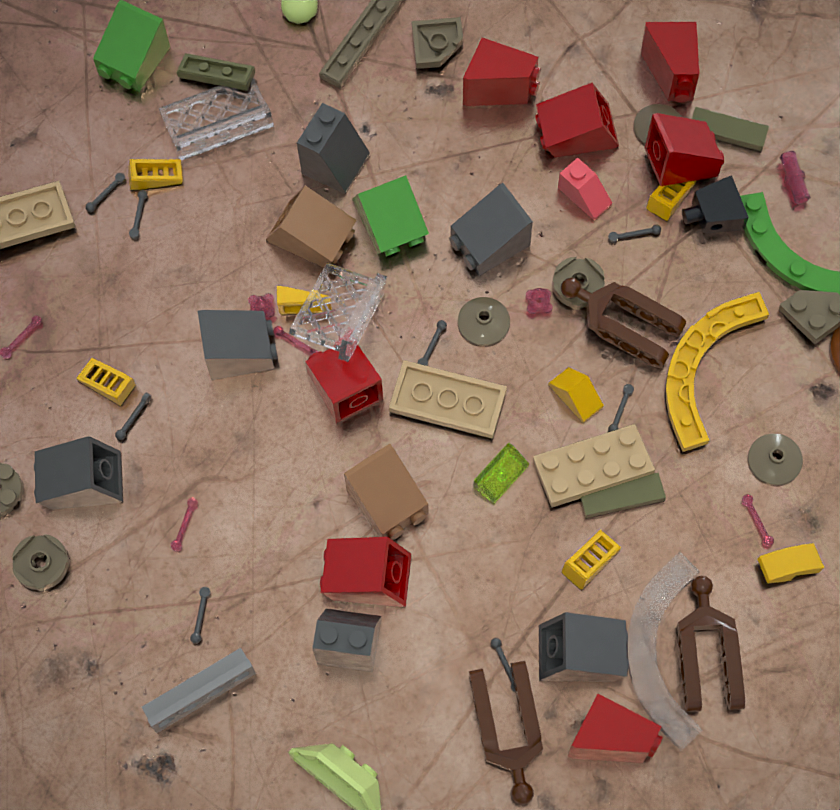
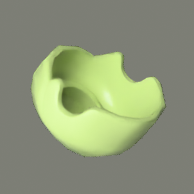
M282 0V13L290 22L297 24L305 23L317 14L318 1Z

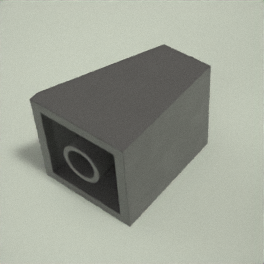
M324 103L321 104L297 141L301 173L343 194L347 193L370 156L369 150L346 114Z
M501 183L451 225L449 240L456 251L460 250L464 255L463 258L467 267L470 270L474 269L478 276H481L531 245L533 221L505 184Z
M198 311L204 357L212 380L274 369L273 360L278 359L276 344H270L269 336L274 335L272 321L266 320L264 311Z
M87 436L34 451V495L37 504L55 510L123 502L120 450Z
M326 608L317 619L312 647L317 664L373 672L382 617Z
M565 612L540 624L539 680L614 682L627 677L629 660L627 658L628 632L626 630V620Z

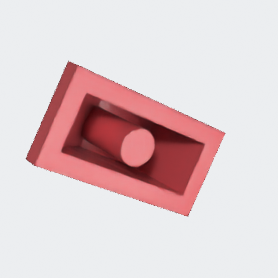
M579 158L575 159L560 172L558 189L592 220H596L612 206V201L597 174Z

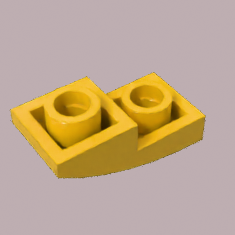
M814 543L784 548L759 556L757 559L767 583L791 581L796 575L819 573L824 568Z

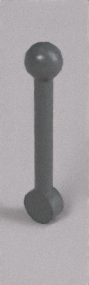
M117 173L115 180L93 202H88L85 209L88 212H93L95 206L118 184H123L126 181L125 175Z
M145 190L138 192L139 202L133 228L129 231L130 238L134 240L140 236L138 227L143 203L148 196Z
M655 224L652 228L621 234L611 232L608 235V240L610 243H616L618 239L649 233L657 235L661 232V227Z
M444 320L437 322V330L424 357L418 360V364L428 366V358L442 330H445L447 327V323Z
M626 384L623 387L624 395L613 424L608 427L609 432L619 429L618 423L628 397L634 392V387L631 384Z
M146 392L142 396L141 402L122 429L116 431L115 437L118 440L125 438V432L145 404L149 403L152 395Z
M202 587L199 590L201 601L195 630L190 637L191 642L195 644L201 641L200 629L206 599L211 595L208 587Z
M493 638L490 644L496 649L512 683L511 690L515 693L511 668L502 651L501 640Z

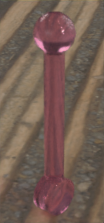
M38 315L33 316L32 322L8 347H3L0 350V355L4 359L9 358L15 346L35 326L42 323V318Z
M281 326L274 328L273 332L276 336H283L308 351L311 355L319 352L284 332Z
M749 494L744 495L742 504L748 506L764 537L763 543L766 546L773 545L774 538L768 535L752 504L753 497Z
M194 497L187 500L188 508L176 540L171 543V548L175 552L182 549V537L192 510L198 504L197 499Z

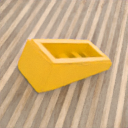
M181 159L129 160L130 190L176 185L183 182ZM173 168V176H169L168 169ZM158 170L163 171V176L158 175ZM148 171H152V176H148Z
M696 181L682 183L685 186L680 184L659 185L649 197L647 210L667 221L690 192Z
M277 286V305L281 315L332 312L330 296Z
M94 358L90 359L76 378L79 382L119 406L122 405L136 386L133 378ZM96 367L97 371L92 378H87L91 370ZM102 372L106 373L99 383L95 382ZM111 376L113 379L111 380L109 385L105 387L104 384ZM118 381L121 382L117 389L113 391L112 389Z
M600 529L565 562L562 574L582 590L620 551L621 547ZM598 542L609 552L606 554L595 544ZM589 551H592L600 560H597ZM583 558L592 568L588 567L581 559Z

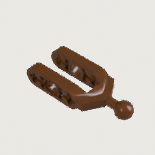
M567 278L561 284V291L565 297L570 299L577 297L587 303L588 328L595 331L599 337L653 367L662 368L669 353L663 347L602 314L611 300L619 307L673 336L681 335L686 325V320L681 315L628 286H621L616 282L593 293L581 288L580 282L575 278Z
M697 576L691 582V589L698 597L699 608L677 624L685 711L697 712L702 710L694 630L719 629L728 709H745V690L735 619L710 607L709 595L713 591V583L707 576Z
M526 662L510 663L527 746L502 751L499 750L483 669L468 671L486 762L511 771L514 779V785L511 789L512 799L520 805L528 804L533 799L534 790L526 782L523 769L543 751V745Z

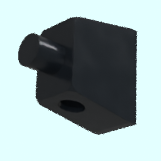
M732 176L697 190L693 196L692 207L682 209L684 223L689 224L698 221L702 232L705 234L744 230L749 218Z

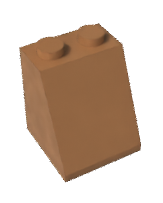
M304 186L289 200L267 236L266 241L325 268L330 263L335 264L343 253L340 248L344 242L348 243L355 233L353 226L357 220L307 186Z
M390 443L344 473L348 494L379 537H389L391 540H394L403 534L404 528L412 523L417 525L427 517L426 514L429 513L428 503Z

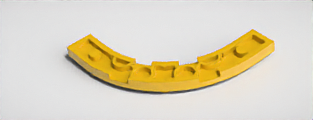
M760 292L734 299L706 313V316L688 329L675 349L666 380V404L668 415L682 452L709 443V438L700 419L694 397V378L697 367L707 350L725 334L740 327L768 319L769 312Z

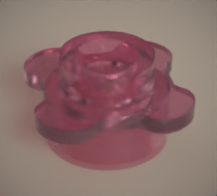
M536 288L526 292L528 313L535 314L542 311L550 313L552 311L550 290Z
M266 293L264 296L251 295L248 298L251 311H264L266 319L275 315V309L272 307V302L274 301L272 294Z

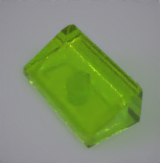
M509 442L474 479L473 487L492 503H495L529 466V463Z

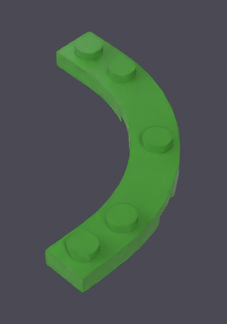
M763 192L740 196L749 217L744 229L753 249L759 252L767 262L766 265L775 274L801 290L837 292L840 294L839 271L825 269L806 261L783 242L772 224Z

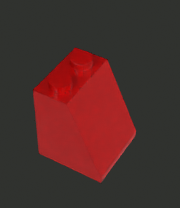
M646 22L641 55L667 101H676L678 103L693 101L700 74L697 22Z
M482 37L463 77V105L528 104L531 95H536L540 82L537 81L541 72V68L538 67L539 57Z
M593 83L536 104L538 114L535 115V118L543 133V136L540 137L542 147L545 151L548 150L555 158L619 147L609 103Z
M660 113L652 114L644 149L660 186L719 176L721 166L724 165V154L718 149L714 132L710 131L706 121Z
M353 337L348 340H340L332 348L324 352H316L305 361L307 372L336 423L384 400L382 379Z
M389 537L327 539V547L323 555L324 570L320 579L322 594L334 601L406 607L411 553Z
M597 694L571 745L568 756L573 759L643 763L647 756L652 758L663 739L662 736L658 735L662 726Z

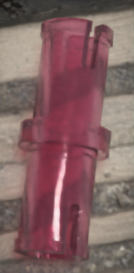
M787 151L779 157L786 174L784 179L786 184L790 185L795 204H801L811 198L804 181L806 176L804 171L800 169L796 152Z

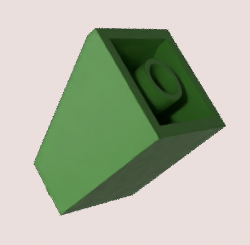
M120 0L93 57L98 74L103 78H111L117 81L126 89L132 88L140 92L170 49L163 19Z
M406 175L361 192L352 199L377 254L384 252L386 256L392 255L400 251V245L408 243L412 247L424 242L423 236L429 234Z

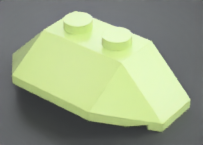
M334 744L291 748L288 752L292 760L353 810H382L379 782L376 779L378 774L365 763L362 767L353 760L355 755L342 745L338 748Z

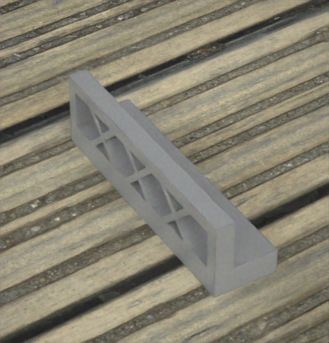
M239 648L142 706V709L148 718L149 724L158 733L252 677L256 672L243 650Z

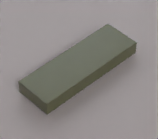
M185 53L176 72L179 78L247 91L256 71L254 66Z
M695 107L692 116L694 120L706 121L710 131L714 132L716 140L762 152L769 126Z
M658 472L582 496L580 501L585 518L662 502L665 501L666 496Z

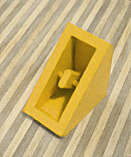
M568 367L548 383L582 423L604 407L590 378Z

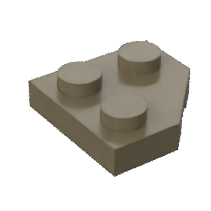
M461 17L412 21L416 69L441 67L463 44Z
M799 290L780 304L779 311L814 344H817L840 327V294L837 292Z

